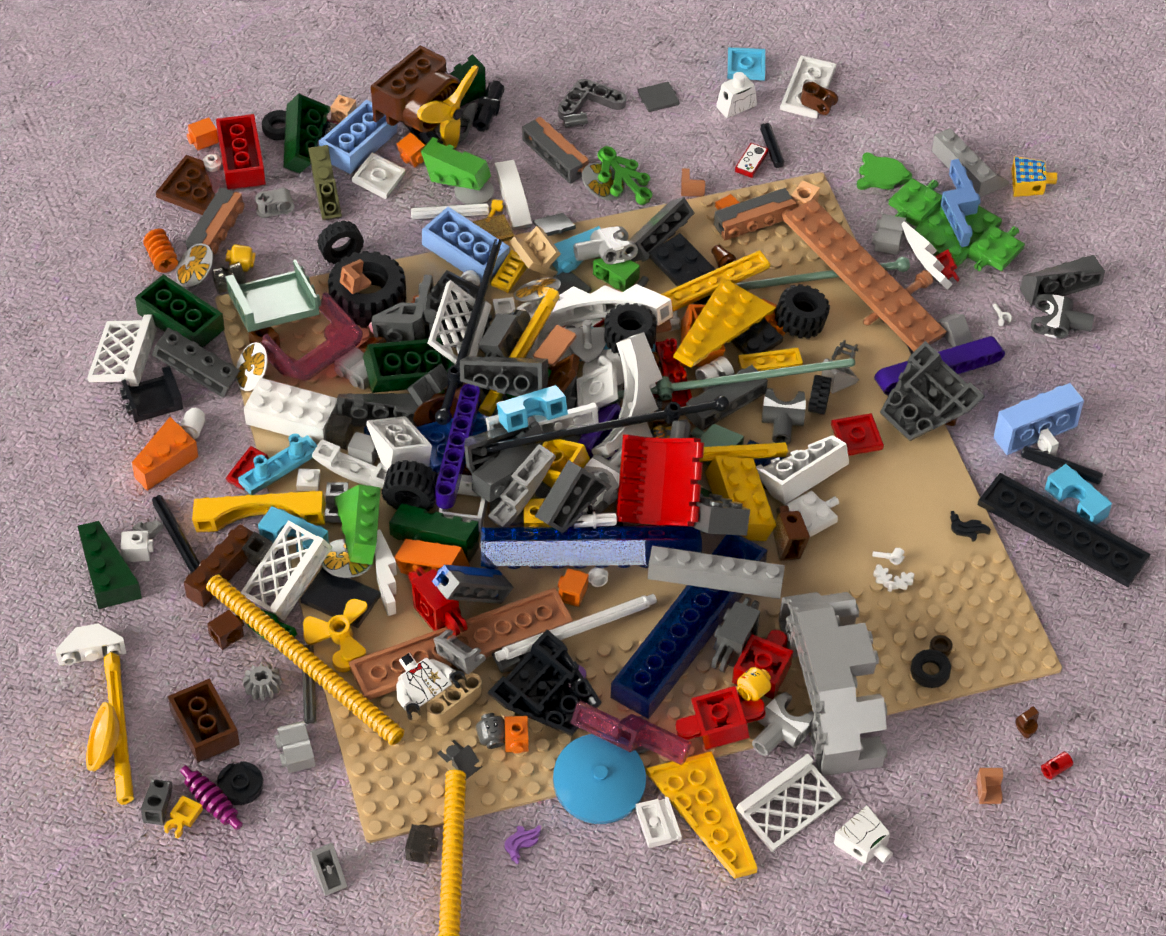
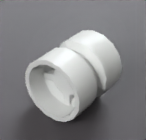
M723 356L711 361L710 364H705L698 368L695 373L697 380L735 375L731 363ZM714 386L702 387V389L706 391L708 388Z

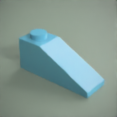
M600 226L554 244L561 253L552 264L558 272L557 275L562 272L569 273L575 270L584 261L576 260L573 246L575 243L590 241L591 234L595 230L601 229Z

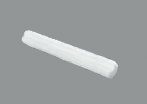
M487 203L411 208V218L413 220L435 218L447 207H450L463 217L488 215L489 213Z

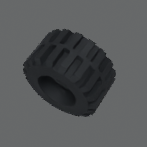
M798 284V286L792 285L790 288H786L780 296L775 311L777 325L783 327L782 331L790 333V336L793 337L797 336L801 339L805 337L808 339L811 336H817L824 328L830 310L829 301L825 298V295L809 285L803 286V284Z
M638 303L617 305L616 308H612L610 313L606 315L604 333L606 346L614 354L619 353L616 343L644 332L652 350L653 344L656 342V317L650 309H646L644 305L639 306Z
M403 460V462H395L387 470L382 488V497L395 510L401 504L426 509L428 512L435 504V487L438 474L432 471V468L425 466L423 463H417V461Z

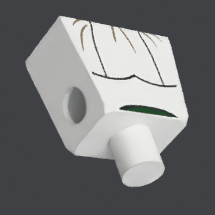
M736 72L733 79L722 84L716 107L726 118L757 106L755 85L744 73Z
M867 805L836 831L834 844L862 863L869 862L874 856L883 863H886L893 855V852L886 847L890 836L889 831Z

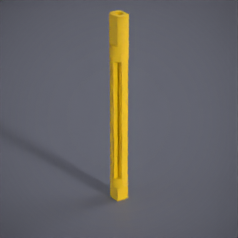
M549 288L509 358L526 357L560 298L559 291ZM490 389L478 409L482 415L491 417L497 407V403L501 401L504 394Z
M786 442L704 447L703 458L699 459V462L712 461L715 456L753 459L786 457L788 449Z
M110 652L104 657L108 699L116 711L119 720V734H122L121 744L119 748L114 750L117 801L119 804L126 805L134 800L131 766L129 763L120 656Z

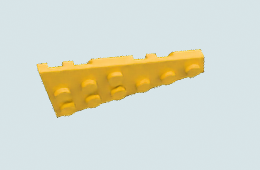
M723 277L673 358L692 368L708 357L711 352L717 351L723 344L729 343L747 331L750 326L759 323L765 316L771 315L776 307Z
M712 751L646 768L648 777L664 796L669 798L670 803L734 879L757 873V865Z

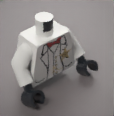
M408 653L399 659L406 672L398 677L399 681L396 684L397 700L407 712L408 719L412 720L411 713L417 712L420 716V706L452 684L450 681H453L456 688H460L461 686L457 681L459 679L467 681L463 672L455 671L450 666L435 659L424 658L417 663L412 655Z

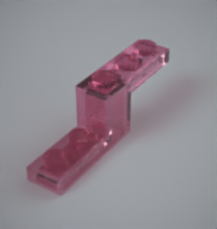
M582 701L577 703L571 720V724L628 752L643 746L680 765L685 763L692 742L634 714H630L620 720Z

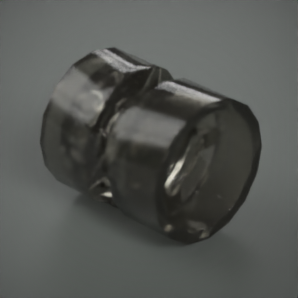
M240 262L230 264L226 269L223 266L212 269L213 281L218 294L228 292L225 276L234 275L238 285L246 283Z

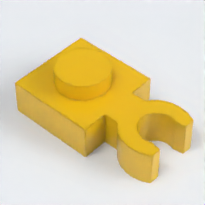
M182 795L170 812L172 819L166 822L164 826L165 833L168 834L172 828H177L175 838H180L183 834L184 825L191 828L203 811L202 805Z

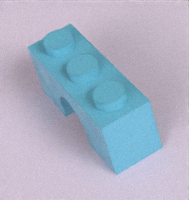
M556 385L497 403L499 422L508 433L528 427L527 418L533 415H542L547 420L568 415L566 396Z
M1067 464L1048 476L1045 490L1059 502L1069 497L1078 499L1080 502L1076 514L1096 525L1109 516L1112 506L1109 499L1098 492L1091 483L1084 480L1076 470L1070 468Z
M271 506L258 524L260 538L274 543L288 520L329 543L328 531L322 526L311 524L304 518L293 516L287 511ZM291 529L287 537H297L296 530ZM314 540L303 541V550L308 549ZM298 543L296 544L297 552H299Z

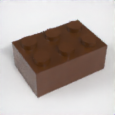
M210 678L167 696L170 712L197 763L240 745L238 730Z

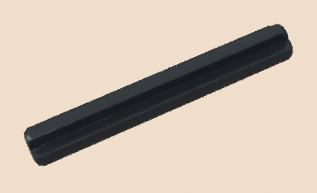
M1024 446L1021 452L1022 458L1055 470L1067 464L1070 468L1076 470L1084 480L1095 484H1100L1103 478L1102 472L1028 446Z

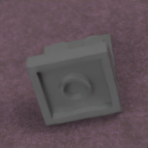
M424 275L423 282L419 283V297L415 298V303H399L372 317L371 323L374 337H384L386 342L429 339V322L426 321L423 309L424 299L434 287L432 275Z

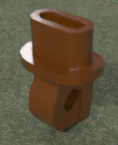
M1034 706L1030 707L1015 720L1017 729L1025 738H1030L1036 733L1038 728L1039 712Z

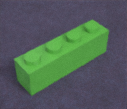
M359 484L334 498L335 506L338 508V517L342 523L341 529L343 534H345V543L350 562L373 564L377 542L381 487Z

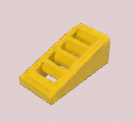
M511 250L493 278L491 286L509 293L528 267L516 251Z

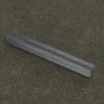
M304 645V647L309 649V652L314 653L313 645ZM302 669L304 722L306 724L315 723L317 721L315 681Z

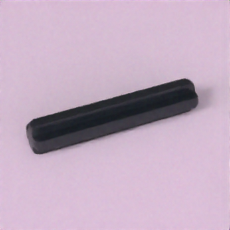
M768 122L766 124L763 123L760 130L775 168H782L785 161L771 124Z

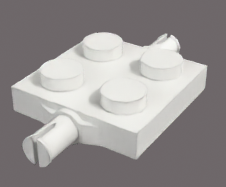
M811 490L786 504L790 511H799L801 513L810 537L838 522V516L830 509L839 504L836 496L825 502Z

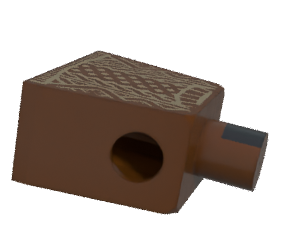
M787 505L780 506L776 509L778 516L775 521L776 526L773 529L779 560L801 559L810 538L809 532L799 511H790Z

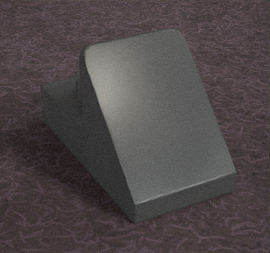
M453 740L454 745L446 749V754L442 750L437 754L447 763L452 760V766L457 770L465 772L466 779H468L483 766H474L479 760L469 745L463 748Z

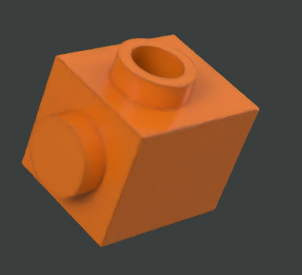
M209 117L188 125L189 133H187V139L190 144L195 146L197 151L219 143L217 129Z
M409 133L396 143L400 157L406 164L409 163L415 168L424 162L421 151L425 144L413 133Z
M568 568L565 576L561 575L558 588L563 603L580 607L588 589L589 574Z
M528 716L505 717V752L516 754L528 752Z

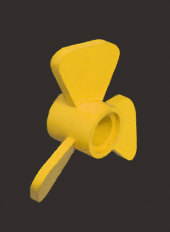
M351 599L347 602L343 615L333 616L328 622L312 616L306 617L303 622V637L306 644L314 645L331 637L335 644L340 645L343 659L352 661L366 656V649L353 638L350 624L367 610V603L358 599ZM340 628H345L341 632H336Z

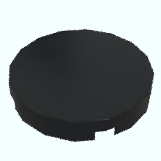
M246 761L228 764L217 777V786L221 788L233 805L251 803L260 796L263 790L264 780L260 769Z

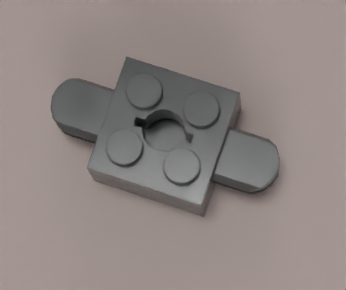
M513 310L511 314L497 313L478 344L485 353V357L509 358L530 322V315L527 311Z
M746 597L743 604L735 601L732 609H727L724 616L725 622L723 625H719L714 637L717 639L713 650H716V654L713 657L711 668L717 669L720 664L719 671L725 673L728 665L734 667L751 635H758L760 611L758 610L760 603L754 600L751 605V598Z

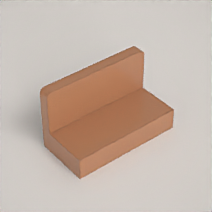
M556 325L534 353L533 357L548 359V365L554 367L576 339V334Z

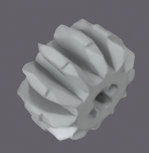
M262 662L259 667L252 665L251 670L245 671V678H243L246 694L252 695L253 700L260 697L263 702L265 697L273 699V693H279L282 684L278 669H273L271 663L266 667Z

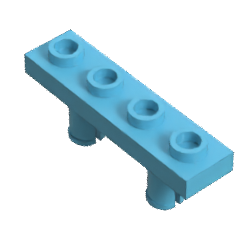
M297 433L291 434L288 438L290 446L268 460L263 455L254 457L255 468L238 477L240 485L250 495L256 494L313 458L312 453L317 444L308 435L302 438Z

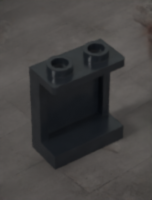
M170 366L162 368L163 376L140 382L139 386H128L126 379L121 380L123 388H119L122 400H127V403H125L128 416H133L135 423L183 409L182 397Z

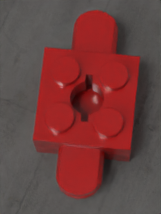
M422 567L416 569V572L408 573L410 583L412 584L414 608L433 631L447 627L454 631L453 635L458 636L460 632L463 633L468 630L465 619L460 615V600H447L432 582L437 575L435 569L425 572Z
M780 630L770 631L766 639L752 634L734 666L732 683L737 685L738 678L752 667L759 668L760 670L764 669L771 677V689L764 696L774 699L792 665L793 650L786 648L787 635ZM738 693L740 702L745 701V699H743Z
M733 686L691 698L695 715L678 719L675 727L677 735L682 741L702 736L705 750L750 738L747 723L764 719L766 715L765 705L762 699L740 702L736 687Z

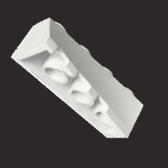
M832 435L808 445L806 450L792 451L789 457L782 460L778 457L771 460V464L764 467L758 465L756 468L761 481L770 495L786 505L849 464L847 444Z

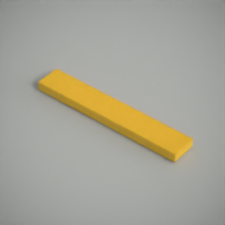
M761 250L660 295L671 299L673 312L713 294L723 277L736 284L770 269L771 264Z

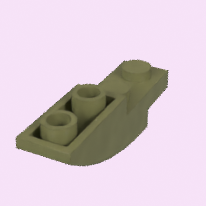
M328 145L308 148L322 220L342 218Z

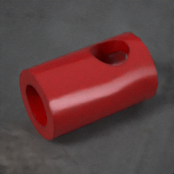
M1063 751L1041 765L1042 773L1047 779L1051 780L1072 767L1073 760L1067 752Z

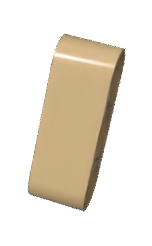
M473 672L465 674L467 681L463 679L457 681L461 686L460 688H456L453 683L432 698L427 704L428 723L432 727H442L478 701L482 696V678L480 675Z

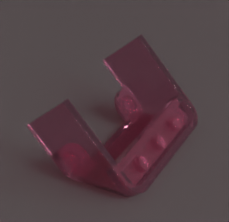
M327 292L323 293L321 306H319V310L331 322L324 330L326 341L301 359L296 361L293 357L287 356L267 333L263 335L261 344L266 349L267 359L283 376L310 380L360 344L363 336L362 330Z

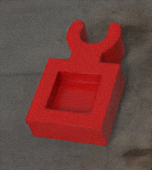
M947 249L934 256L945 267L941 273L948 280L954 277L958 282L960 278L953 271L958 267L950 250Z

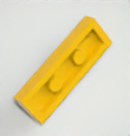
M799 348L738 355L740 370L751 365L758 371L803 365Z

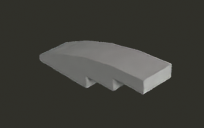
M540 444L511 475L513 481L500 495L502 501L488 515L491 521L505 531L508 529L536 492L556 457L555 454Z

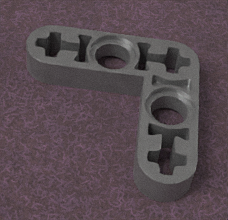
M580 79L559 104L558 117L564 120V115L577 114L587 100L614 110H621L626 106V95L592 80ZM602 92V93H605L606 95H604V96H598V95H596V94ZM572 98H579L580 100H579V101H572L571 99H572Z

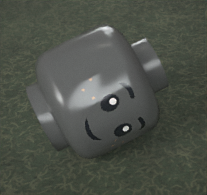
M494 713L481 716L482 720L476 724L480 744L487 746L488 749L503 746L505 744V720L503 717L495 716Z

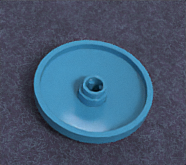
M601 733L588 734L569 743L559 754L553 772L554 791L561 805L577 819L592 824L613 823L628 816L633 812L636 804L640 803L646 785L645 767L636 750L618 737Z

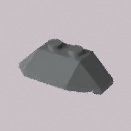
M529 426L509 433L505 428H495L465 438L464 447L467 468L473 473L491 457H498L501 450L489 452L488 448H486L487 445L516 439V436L521 432L526 433L529 431Z

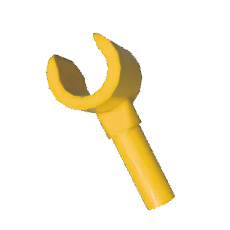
M492 200L490 213L485 220L487 224L491 222L496 211H503V200Z

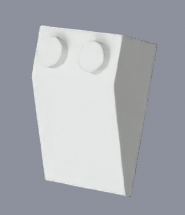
M406 416L367 420L366 425L381 463L387 470L390 465L398 461L403 462V460L417 461V463H423L429 467L432 445Z

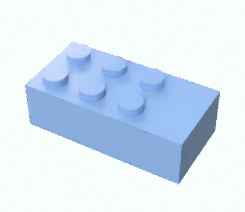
M365 100L319 140V146L328 145L331 164L351 174L365 162L372 152L375 153L397 133V124L394 126L388 125L386 115L378 122H374L372 102Z
M447 207L422 229V245L462 272L468 270L475 271L480 277L481 283L496 237L450 207ZM504 242L501 244L491 278L498 272L509 254L510 246Z
M1071 383L1058 386L1046 393H1040L1029 400H1023L1019 404L999 411L993 438L1004 453L1009 455L1023 449L1024 446L1029 447L1038 443L1040 431L1048 428L1053 436L1073 429L1078 425L1084 400Z

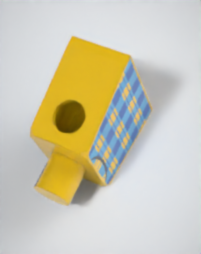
M1014 157L1011 168L1013 197L1042 195L1045 192L1046 184L1057 183V172H1046L1044 161Z

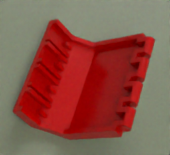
M623 435L617 522L694 527V522H698L699 507L696 506V502H700L701 485L697 484L698 480H702L703 463L699 462V459L703 458L704 443L701 442V439Z

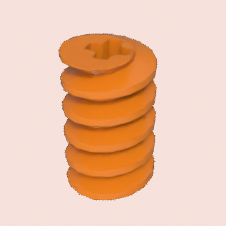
M158 228L148 232L143 239V244L154 268L161 273H167L175 269L179 261L166 235V231Z

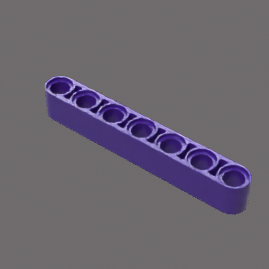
M993 336L938 352L941 355V359L957 374L997 363L1005 356V351ZM908 361L882 368L875 374L874 379L885 395H889L891 390L895 388L899 381L898 377L901 372H904Z
M466 384L461 388L435 487L436 504L441 509H450L456 502L466 462L465 438L473 435L480 407V389L478 386Z

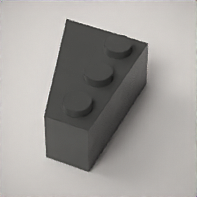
M568 460L535 517L564 533L583 515L581 512L590 504L593 505L597 501L596 498L604 490L608 491L612 486Z

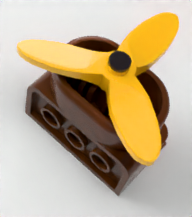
M421 45L418 46L371 85L373 121L378 122L386 115V122L390 126H394L400 121L423 133L432 131L440 124L443 145L448 146L450 144L455 149L460 137V117L462 115L460 104L473 82L479 67L474 65L460 82L458 78L447 73L446 59L443 56Z

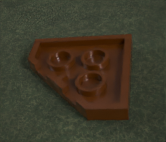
M185 155L156 191V198L203 215L215 196L209 176L205 170L204 162L189 155Z
M573 353L557 362L554 367L549 366L548 368L551 370L548 378L547 388L556 385L564 393L578 373L580 357Z

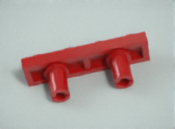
M674 338L656 342L655 350L660 358L663 376L668 377L672 383L687 381V373L684 367L680 366V361L673 358L678 349L677 340ZM690 389L673 391L671 402L678 403L680 407L686 406V402L692 398Z

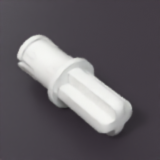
M592 512V514H583L573 524L574 529L582 527H593V529H596L599 526H615L617 516L616 513L596 514Z

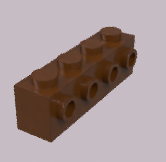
M241 524L234 530H231L226 539L221 544L216 545L213 552L200 562L199 567L185 578L186 597L204 608L214 597L206 589L208 581L213 576L219 574L228 582L259 550L257 534Z

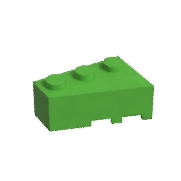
M434 137L421 151L431 182L480 191L491 177L486 160L466 151L464 153L454 150V146L440 144L438 139Z

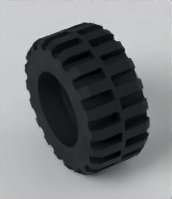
M362 251L359 254L355 252L350 257L345 256L342 258L341 263L337 262L330 271L328 279L330 306L333 308L335 315L339 316L344 322L348 321L352 326L360 325L361 328H367L374 315L399 303H406L404 270L396 260H391V257L386 254L380 255V252L376 251L373 253ZM361 259L364 262L362 273L371 281V285L381 287L382 289L370 294L358 292L352 294L340 283L342 267Z

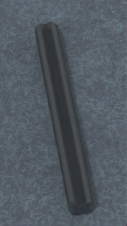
M163 496L153 497L152 504L188 569L193 573L199 567V560Z

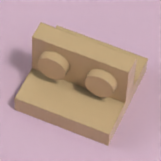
M536 226L525 240L515 236L510 240L509 243L528 269L552 278L558 273L552 264L561 253L541 227Z

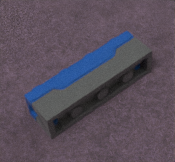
M444 564L432 580L447 600L502 604L514 588L500 570Z

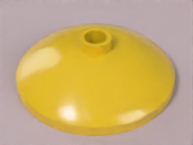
M102 703L91 727L86 752V766L89 771L100 769L111 758L115 748H119L121 744L122 734H119V720L111 703Z

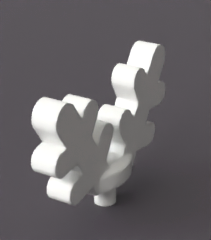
M880 564L876 565L873 576L876 577V583L883 584L888 588L889 592L892 589L898 588L907 590L908 585H913L914 573L912 572L907 575L905 572H902L900 578L899 576L894 577V582L891 581L892 575L888 574V568L883 569Z

